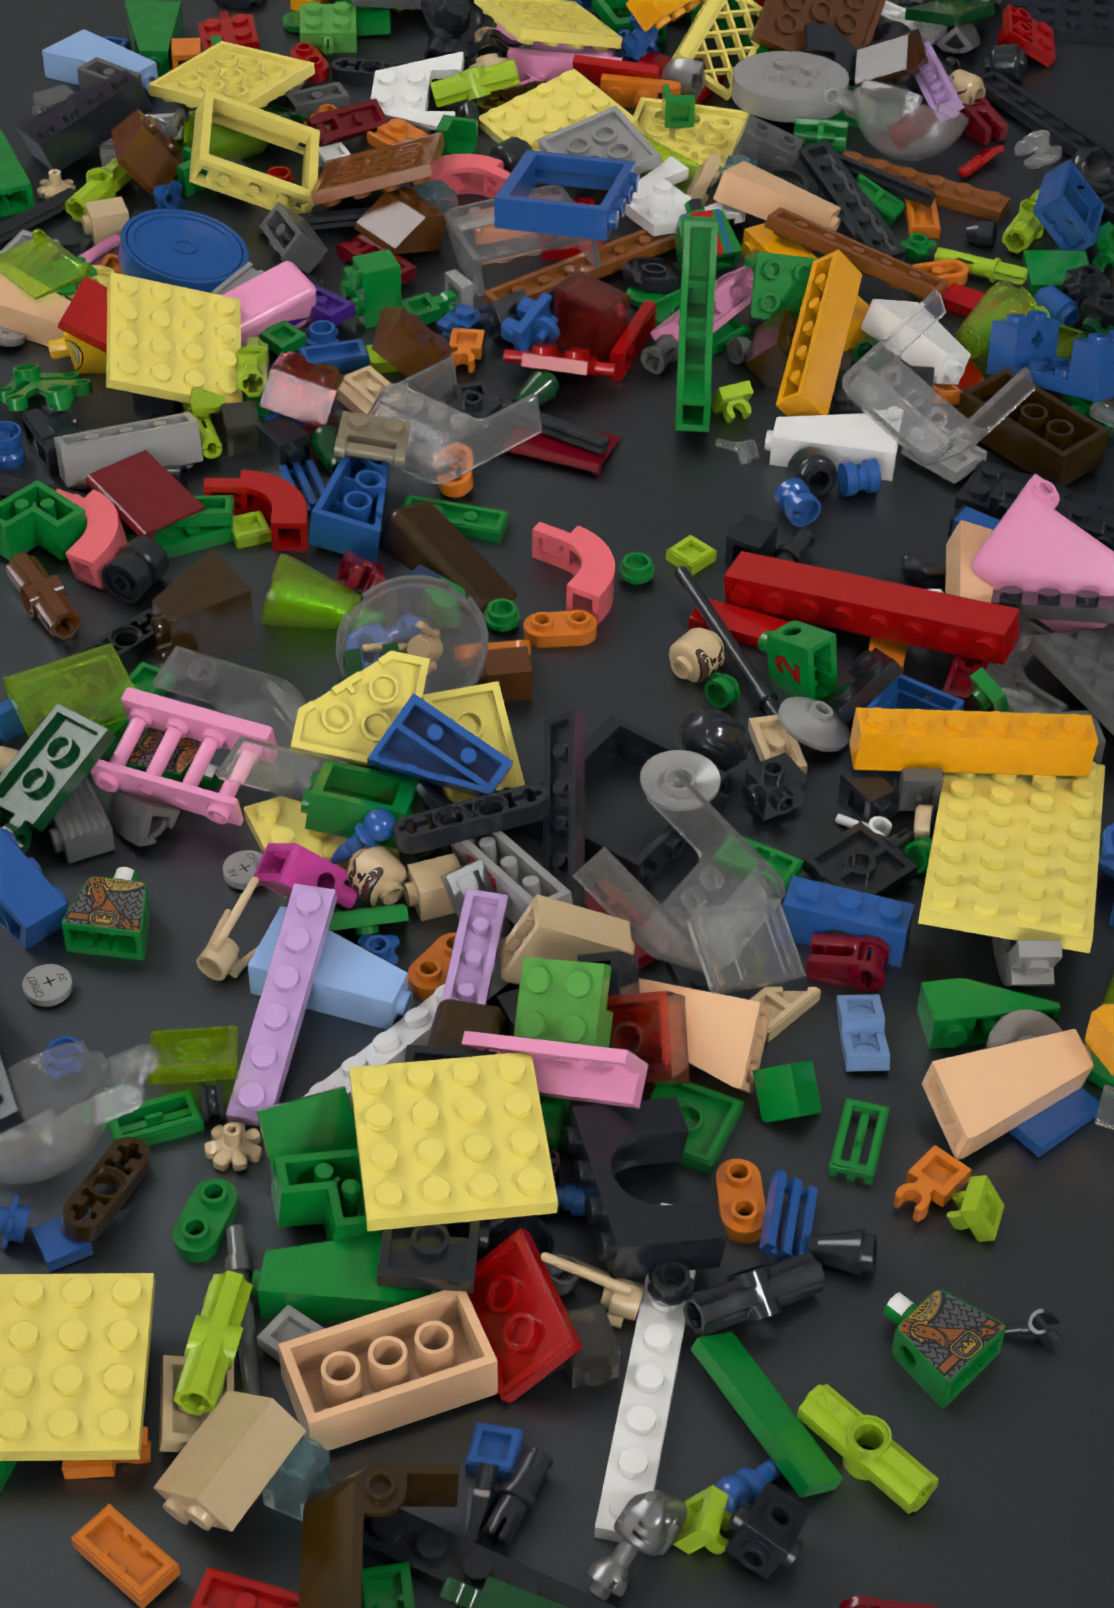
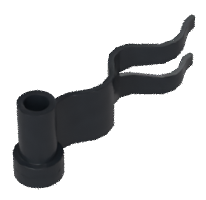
M436 29L429 37L425 59L457 52H463L464 59H470L475 57L482 46L486 44L496 46L505 54L508 53L509 48L502 42L511 47L521 46L519 47L520 49H526L532 45H522L523 43L511 40L499 30L494 29L488 30L479 42L467 44L460 40L452 39L449 32L444 29Z

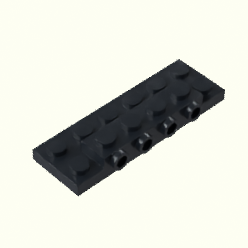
M982 460L956 496L954 508L960 509L965 505L1001 520L1033 476L1002 467L997 463ZM1053 484L1060 497V501L1054 510L1114 551V504L1101 500L1096 496L1068 489L1063 485Z
M407 1045L405 1062L495 1055L497 1052ZM479 1220L383 1230L377 1285L474 1293L478 1249L488 1250L490 1221Z

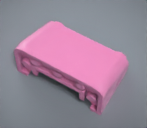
M1035 473L974 557L972 568L977 576L996 590H1000V588L1005 586H1016L1022 588L1023 591L1029 592L1053 588L1064 594H1076L1079 591L1090 590L1099 593V596H1114V551L1054 510L1060 501L1059 493L1051 482L1044 480ZM1038 619L1057 633L1105 628L1109 625V623Z

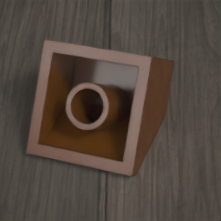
M137 109L111 130L117 163L154 198V187L161 184H170L177 174V165L181 164L179 155L181 149L173 137H166L161 132L159 124L152 116L146 117Z
M402 187L399 191L385 192L356 222L355 229L385 249H390L393 254L437 251L441 249L449 215L438 209L436 203L419 197L418 192L414 189Z
M384 307L380 311L372 350L423 389L448 367L452 347L444 337L436 335L424 325L418 316L410 314L403 307Z

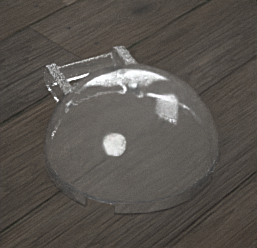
M863 79L861 87H855L854 92L836 86H828L822 93L824 103L843 109L846 116L857 120L858 127L863 136L878 152L905 162L923 161L938 156L957 141L969 122V118L944 104L939 103L936 111L921 105L923 96L876 81Z
M405 575L385 580L362 594L364 599L354 608L350 615L347 611L345 612L336 634L335 647L339 671L344 678L347 677L342 662L345 650L359 648L364 670L378 661L381 656L380 652L362 651L361 647L363 644L408 643L415 635L424 634L417 627L418 621H423L432 629H438L440 631L438 638L443 644L442 656L436 661L437 669L431 671L426 676L423 695L475 686L482 676L488 651V630L484 615L470 595L466 598L463 594L451 588V582L427 575Z
M81 1040L41 1051L9 1067L25 1122L0 1133V1183L35 1184L59 1176L78 1164L96 1146L108 1121L126 1115L141 1107L145 1098L143 1086L147 1076L155 1071L159 1063L160 1056L158 1051L151 1045L141 1044L106 1059L101 1051L88 1050L84 1041Z

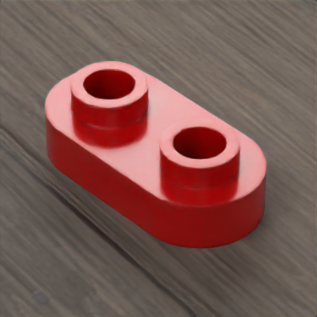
M301 42L290 50V57L314 63L315 74L306 81L321 82L329 77V64L316 47L310 43Z

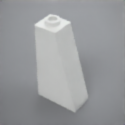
M872 299L861 329L873 338L878 339L886 348L909 365L934 367V383L958 385L971 354L920 303Z
M903 413L777 417L774 431L767 430L765 450L771 451L769 465L788 467V462L797 451L806 447H816L828 455L836 465L837 471L841 462L852 461L857 465L864 459L875 458L880 467L881 480L892 481Z

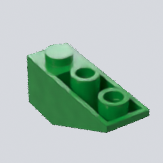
M966 978L921 982L917 1013L929 1049L956 1048L964 1045L987 1043L989 1034L998 1020L1017 1010H1035L1047 1015L1057 1023L1061 1009L1058 1002Z

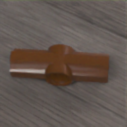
M25 552L14 555L11 562L6 565L7 576L18 589L30 617L37 616L52 637H59L62 641L73 637L76 630L81 627V620L79 614L67 600L65 589L56 574L49 576L35 556H29Z

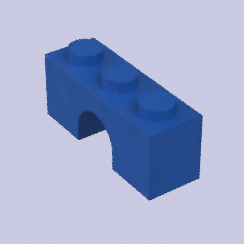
M792 876L782 906L779 939L810 946L813 934H824L830 930H843L859 937L874 936L884 940L890 947V957L886 964L901 968L910 938L915 904ZM869 948L867 956L871 957L872 948Z

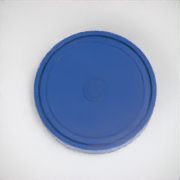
M181 209L146 211L129 219L121 232L118 263L124 275L211 293L248 262L246 244L234 230L212 217L193 211Z

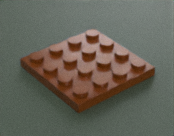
M439 132L327 160L311 191L314 205L323 203L325 207L339 204L342 198L353 196V199H362L371 195V191L383 189V192H390L401 187L400 184L412 181L413 185H419L430 181V177L434 176L445 146L443 133Z

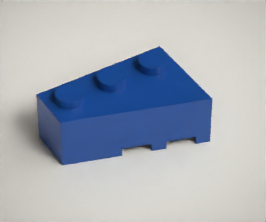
M414 693L367 758L368 765L421 779L425 782L477 797L493 794L513 765L512 760Z

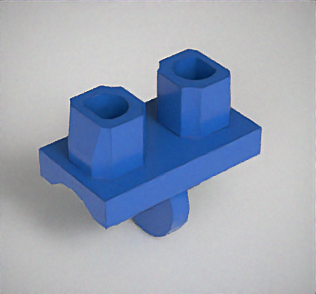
M631 14L629 17L630 22L635 26V29L632 33L625 29L618 33L623 39L621 48L616 55L622 58V61L630 59L638 62L639 59L643 58L650 51L660 52L659 47L656 45L660 38L657 33L660 30L654 27L644 32L633 14Z
M542 293L537 300L524 296L517 307V317L521 318V320L518 321L507 317L501 324L502 338L514 343L515 350H530L535 342L541 344L543 341L553 343L560 336V330L557 326L558 318L549 309L552 296Z

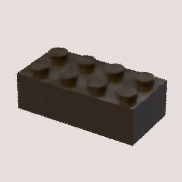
M1008 368L1003 369L960 394L956 427L1032 475L1036 473L1044 480L1065 486L1103 464L1109 430Z

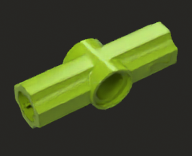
M514 59L488 67L478 66L459 72V75L430 83L436 107L439 108L464 100H477L491 95L492 92L515 87L520 84Z
M116 157L105 167L89 170L86 173L87 183L65 202L66 212L72 216L74 221L82 222L81 217L86 215V202L115 198L116 192L132 177L117 163Z
M1040 189L1036 190L1030 199H1025L1020 203L1019 213L1003 233L1002 243L1007 246L1010 252L1019 254L1020 251L1027 249L1033 240L1039 239L1043 235L1044 226L1033 213Z
M247 337L246 342L237 350L239 364L238 388L244 391L248 397H259L261 392L268 388L270 383L269 347L259 337Z
M227 1270L222 1274H214L212 1281L209 1283L201 1315H196L184 1353V1357L187 1358L173 1400L182 1407L183 1412L201 1416L204 1413H210L219 1402L227 1369L231 1370L241 1339L243 1327L240 1326L253 1287L252 1284L244 1279L242 1274Z
M827 1383L824 1385L819 1384L810 1391L798 1408L797 1418L843 1457L844 1468L850 1475L857 1479L870 1480L908 1514L913 1511L916 1513L927 1503L929 1497L937 1488L939 1479L891 1439L890 1427L884 1420L873 1415H863ZM861 1445L870 1446V1447L874 1448V1450L863 1449V1448L860 1447V1446H861Z

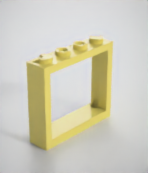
M205 89L195 112L189 182L272 210L280 202L297 214L310 213L314 206L311 191L318 180L320 130ZM212 122L303 154L302 186L209 154ZM299 142H300V143L306 144V146H305V147H302V146H299L298 144H299ZM201 169L208 171L206 175L200 174L198 172H200ZM297 202L301 203L300 208L295 207Z

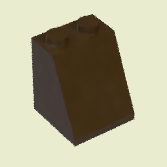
M215 549L206 553L152 600L154 617L150 618V623L157 638L154 654L159 665L167 667L170 672L174 673L176 679L187 675V663L198 655H208L217 663L256 647L251 589Z

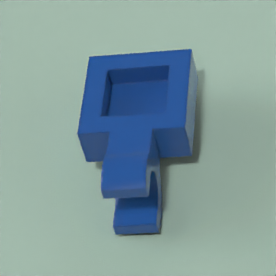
M463 304L448 312L436 323V327L443 330L441 336L446 339L448 344L452 328L477 330L484 328L480 320V312L471 306Z

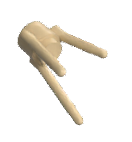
M418 621L417 627L424 634L415 635L408 643H398L400 652L429 658L428 675L431 671L437 669L436 661L442 656L443 644L438 638L440 636L438 629H432L423 621ZM388 643L363 644L361 649L364 652H380L382 644Z
M255 876L249 881L233 910L226 909L207 946L196 960L201 972L211 979L220 981L228 974L237 978L249 964L258 948L257 946L239 960V947L232 939L228 938L259 883V879Z
M548 1252L541 1254L542 1261L604 1286L599 1307L608 1309V1313H568L572 1324H606L621 1329L623 1318L632 1321L636 1320L645 1284L624 1278L613 1279L610 1273L573 1257L571 1258L576 1263Z

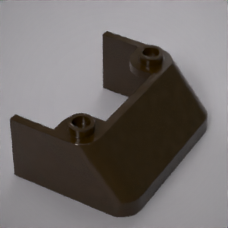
M373 1464L312 1494L306 1501L303 1509L299 1608H361L364 1517H387L397 1512L401 1507H457L459 1464Z

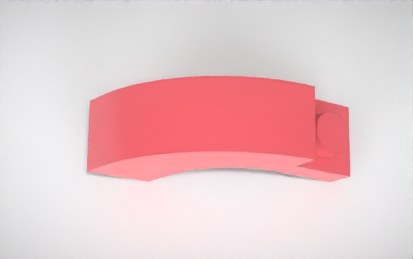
M451 154L440 157L434 176L430 177V181L419 185H413L411 181L410 186L411 189L418 192L419 197L434 202L437 205L452 196L460 194H477L494 200V197L511 173L503 170L502 160L477 154Z
M57 489L56 492L83 508L86 514L87 528L84 534L66 552L74 577L78 581L103 590L105 586L101 578L102 569L113 557L118 556L127 545L126 535L117 510L109 498L94 489L85 498L78 494H71Z
M538 522L532 529V557L567 570L574 575L567 584L566 611L584 610L589 612L596 618L597 625H599L608 614L614 600L615 561L611 550L600 537L581 526H577L569 533Z

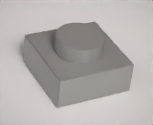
M456 269L446 272L445 291L453 290L458 296V300L450 304H454L456 307L460 304L473 307V297L475 296L473 283Z
M287 1305L257 1336V1345L260 1350L280 1362L279 1343L325 1328L290 1305Z

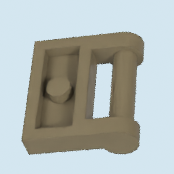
M343 411L335 442L334 457L345 459V456L394 463L393 467L404 468L412 422L397 418L366 415L360 412Z

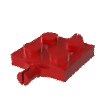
M224 10L225 16L220 11L218 14L219 19L211 18L202 23H197L203 52L211 47L210 37L213 36L222 37L224 42L260 50L253 14H236L230 18V13Z
M541 343L538 346H532L530 350L517 351L505 349L504 363L521 364L522 367L582 375L591 374V376L596 374L615 377L616 363L598 361V356L590 355V349L571 347L570 350L563 352L557 351L558 345Z

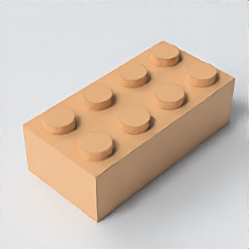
M443 1290L278 1344L281 1377L298 1422L307 1430L304 1433V1437L311 1456L498 1394V1361L467 1292Z

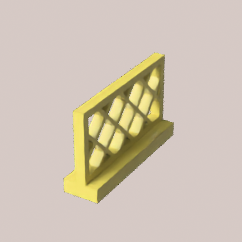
M705 0L671 59L703 58L706 70H704L705 86L726 101L732 96L734 67H731L728 55L738 54L741 61L755 55L756 49L760 46V44L751 40L752 46L743 47L739 35L749 34L751 38L755 27L750 15L758 17L760 15L762 7L753 0H735L739 3L741 10H730L727 0ZM743 16L746 28L737 29L733 17ZM726 18L729 30H719L716 19ZM732 36L735 48L725 49L722 37ZM714 38L718 50H708L704 39ZM720 56L724 68L714 69L710 57ZM716 75H727L730 85L728 89L718 83Z

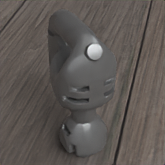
M663 1490L648 1491L638 1494L629 1500L614 1524V1530L622 1537V1540L612 1555L600 1558L588 1570V1574L594 1579L589 1588L590 1591L605 1601L611 1592L622 1596L629 1582L628 1567L639 1551L652 1556L664 1555L686 1521L688 1513L687 1506L683 1500Z

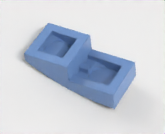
M879 994L837 995L838 1024L846 1072L890 1071L891 1056L884 1033L885 1015Z

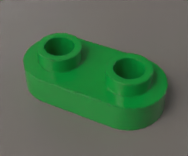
M214 1178L205 1180L195 1187L172 1233L175 1252L182 1260L190 1263H200L211 1259L218 1252L226 1236V1229L233 1223L239 1208L237 1191L233 1184L224 1179ZM193 1231H200V1232H201L200 1234H197V1235H191V1234H190V1233L193 1232Z

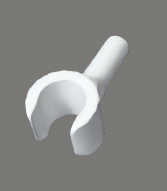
M838 814L835 819L836 823L848 828L860 822L842 814ZM881 816L871 818L869 824L862 821L872 831L885 837L889 835L892 828L891 822Z

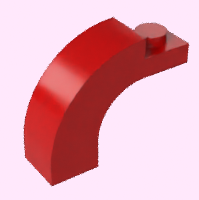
M241 470L240 478H205L204 496L234 495V515L261 510L266 522L271 526L273 551L309 550L306 501L292 484L277 476L252 470Z

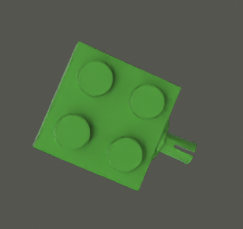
M310 2L300 4V43H310L320 53L326 55L328 53L329 55L333 53H357L356 6L347 2H337L335 4Z
M523 957L514 1037L609 1048L613 1012L606 1011L611 966L599 963Z

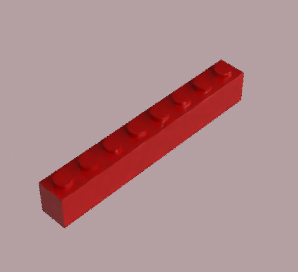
M744 551L740 552L724 575L725 600L727 604L774 616L954 655L958 653L963 657L1000 665L1005 664L1019 640L1020 609Z

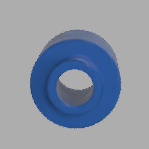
M1053 285L1039 289L1033 297L1032 307L1044 306L1048 310L1050 318L1060 320L1059 327L1064 331L1072 328L1080 317L1077 303Z

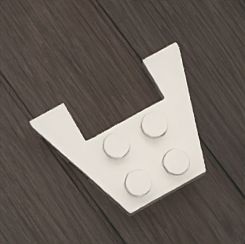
M457 52L375 71L371 99H377L388 122L395 118H401L411 125L420 127V130H423L425 133L430 134L432 130L436 131L443 115L456 116L455 111H428L431 91L430 83H432V79H444L459 75V72H462L464 69V53Z
M674 157L666 159L660 166L640 179L638 182V192H634L631 205L627 204L625 215L653 236L675 233L679 216L686 214L684 205L687 201L691 200V197L673 185L688 180L689 168ZM716 202L704 207L705 211L722 210L727 219H733L734 224L745 221L746 212L723 203Z

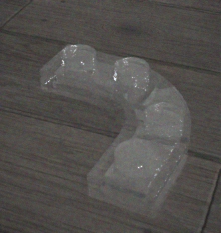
M1026 618L1019 620V640L1005 664L1000 665L988 662L986 672L1005 692L1009 705L1008 712H1036L1044 714L1067 712L1068 705L1028 680L1023 670L1036 657L1028 649L1032 637L1051 634Z

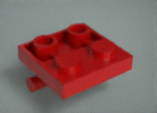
M1008 4L1002 12L1003 26L1000 27L997 45L1016 43L1021 49H1025L1027 55L1049 68L1056 59L1053 29L1047 23L1042 21L1039 23L1031 18L1025 9L1021 7L1015 8Z

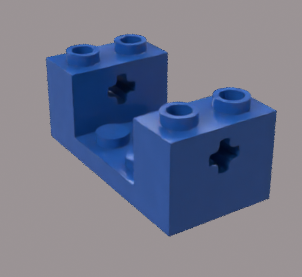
M1029 310L1027 315L1010 313L1007 314L1005 319L992 321L987 374L994 375L1008 368L1040 388L1090 401L1114 398V330H1109L1108 335L1089 333L1088 338L1074 340L1071 363H1069L1068 358L1055 356L1060 320L1048 318L1047 312Z

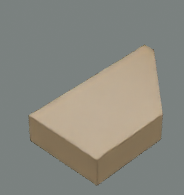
M764 987L749 999L761 1002L772 1008L765 1041H771L820 1000L821 990L817 987H808L807 991H783V987Z

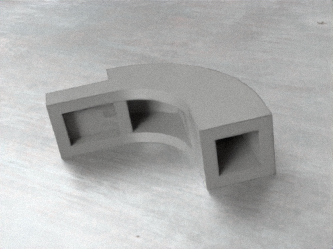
M992 936L997 970L1005 986L1050 987L1055 984L1054 966L1063 957L1061 940L1016 941Z

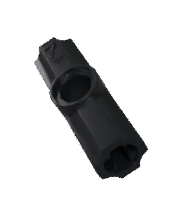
M810 1252L797 1254L770 1266L764 1264L727 1276L728 1281L684 1296V1316L687 1324L694 1330L696 1336L712 1334L739 1322L749 1323L770 1317L781 1312V1307L823 1291L825 1276L821 1263L816 1261Z

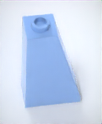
M85 29L42 50L45 76L50 79L79 85L77 68L95 57L140 73L142 87L146 95L149 94L148 84L158 79L156 62Z
M280 906L248 964L250 994L257 996L262 994L287 907ZM328 930L306 1009L385 1030L390 1029L412 1006L413 992L408 991V973Z

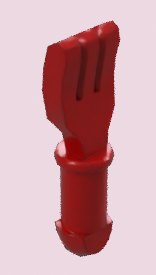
M1000 145L980 151L970 161L959 167V176L965 178L976 170L982 169L984 164L997 153L1003 152L1004 147Z

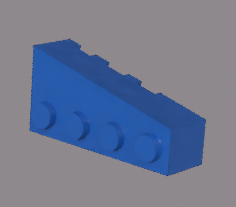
M345 456V459H341L312 510L309 544L340 554H345L347 550H350L361 558L370 562H377L389 462Z
M0 827V928L24 950H27L62 928V920L67 913L69 903L62 889L57 885L52 886L47 881L38 862L33 857L27 858L19 849L14 835L8 829L3 830Z

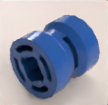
M0 422V469L17 468L25 462V449L21 444L23 438L20 425L15 422Z
M875 458L864 459L857 465L852 461L839 463L837 478L843 497L855 496L859 491H864L867 494L880 492L881 471Z
M788 479L776 490L775 501L785 511V515L794 526L803 527L809 525L819 516L821 504L815 495L810 493L809 487L802 479Z

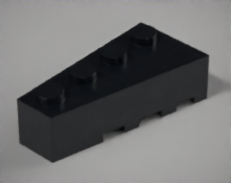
M124 70L17 124L16 128L30 153L50 170L58 169L62 171L111 138V130L137 109L145 115L154 108L139 79L127 70Z

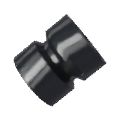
M137 536L121 550L118 556L113 557L101 571V578L106 589L116 599L124 603L133 604L138 602L147 593L149 588L166 574L169 569V559L167 553L156 541L146 536Z

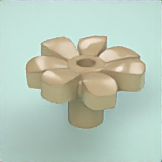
M52 169L48 172L49 180L42 179L39 182L40 187L37 188V195L39 198H45L46 200L67 188H72L76 191V185H74L71 179L62 180L60 170Z
M230 1122L224 1127L221 1125L214 1127L211 1131L213 1141L205 1143L204 1147L206 1158L213 1159L214 1168L221 1172L226 1171L231 1163L235 1171L247 1169V1160L256 1163L262 1157V1148L258 1146L261 1141L259 1131L256 1128L246 1131L245 1125L242 1122Z

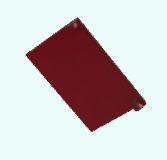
M516 425L503 441L501 453L506 455L509 452L592 471L594 476H599L602 470V463L620 441L621 437L592 430L609 438L607 452H604L603 455H598Z
M146 450L90 473L85 478V484L89 488L102 493L111 500L119 517L138 536L154 539L156 531L205 510V507Z

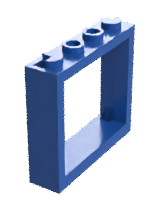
M526 150L494 197V228L607 241L612 230L617 229L619 218L624 217L627 204L631 205L634 192H638L640 174L636 173V161ZM537 183L608 191L601 205L528 198Z

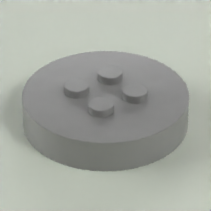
M797 51L759 53L741 60L734 67L732 99L742 110L768 120L795 123V117L827 119L845 108L847 101L842 100V97L848 93L849 75L838 63L815 54Z

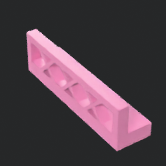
M509 48L507 53L509 60L514 59L519 80H524L520 81V84L516 86L533 81L548 82L562 73L572 70L574 55L622 61V58L520 48Z
M743 266L721 276L715 281L713 333L751 303L754 275L751 268ZM680 309L650 332L654 341L663 334H672L678 341Z
M464 1031L462 1044L471 1050L484 1051V1049H489V1051H495L497 1054L518 1052L532 1054L539 1096L640 1108L648 1064L629 1050Z

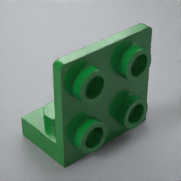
M766 252L746 254L745 268L754 269L750 317L768 320L787 308L793 316L799 318L812 264L818 258Z

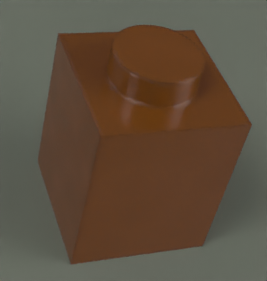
M527 646L482 650V666H476L475 668L477 685L499 681L504 702L532 700L533 671Z

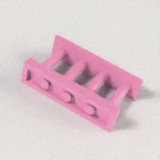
M127 687L121 702L130 723L110 761L99 759L90 770L94 783L107 792L121 791L206 816L218 824L231 823L241 826L244 819L239 801L234 797L253 759L261 758L273 761L278 750L273 727ZM151 727L166 732L146 772L125 766L144 729ZM186 737L202 742L182 782L161 777L180 739ZM225 748L239 752L219 793L198 787L216 749Z

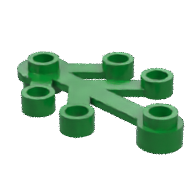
M38 363L20 364L13 367L14 375L11 376V382L0 388V404H7L9 411H21L29 407L27 398L39 392L46 397V403L51 405L52 411L68 410L72 407L71 402L74 401V396H85L93 393L91 379H81L80 372L44 373L40 370Z

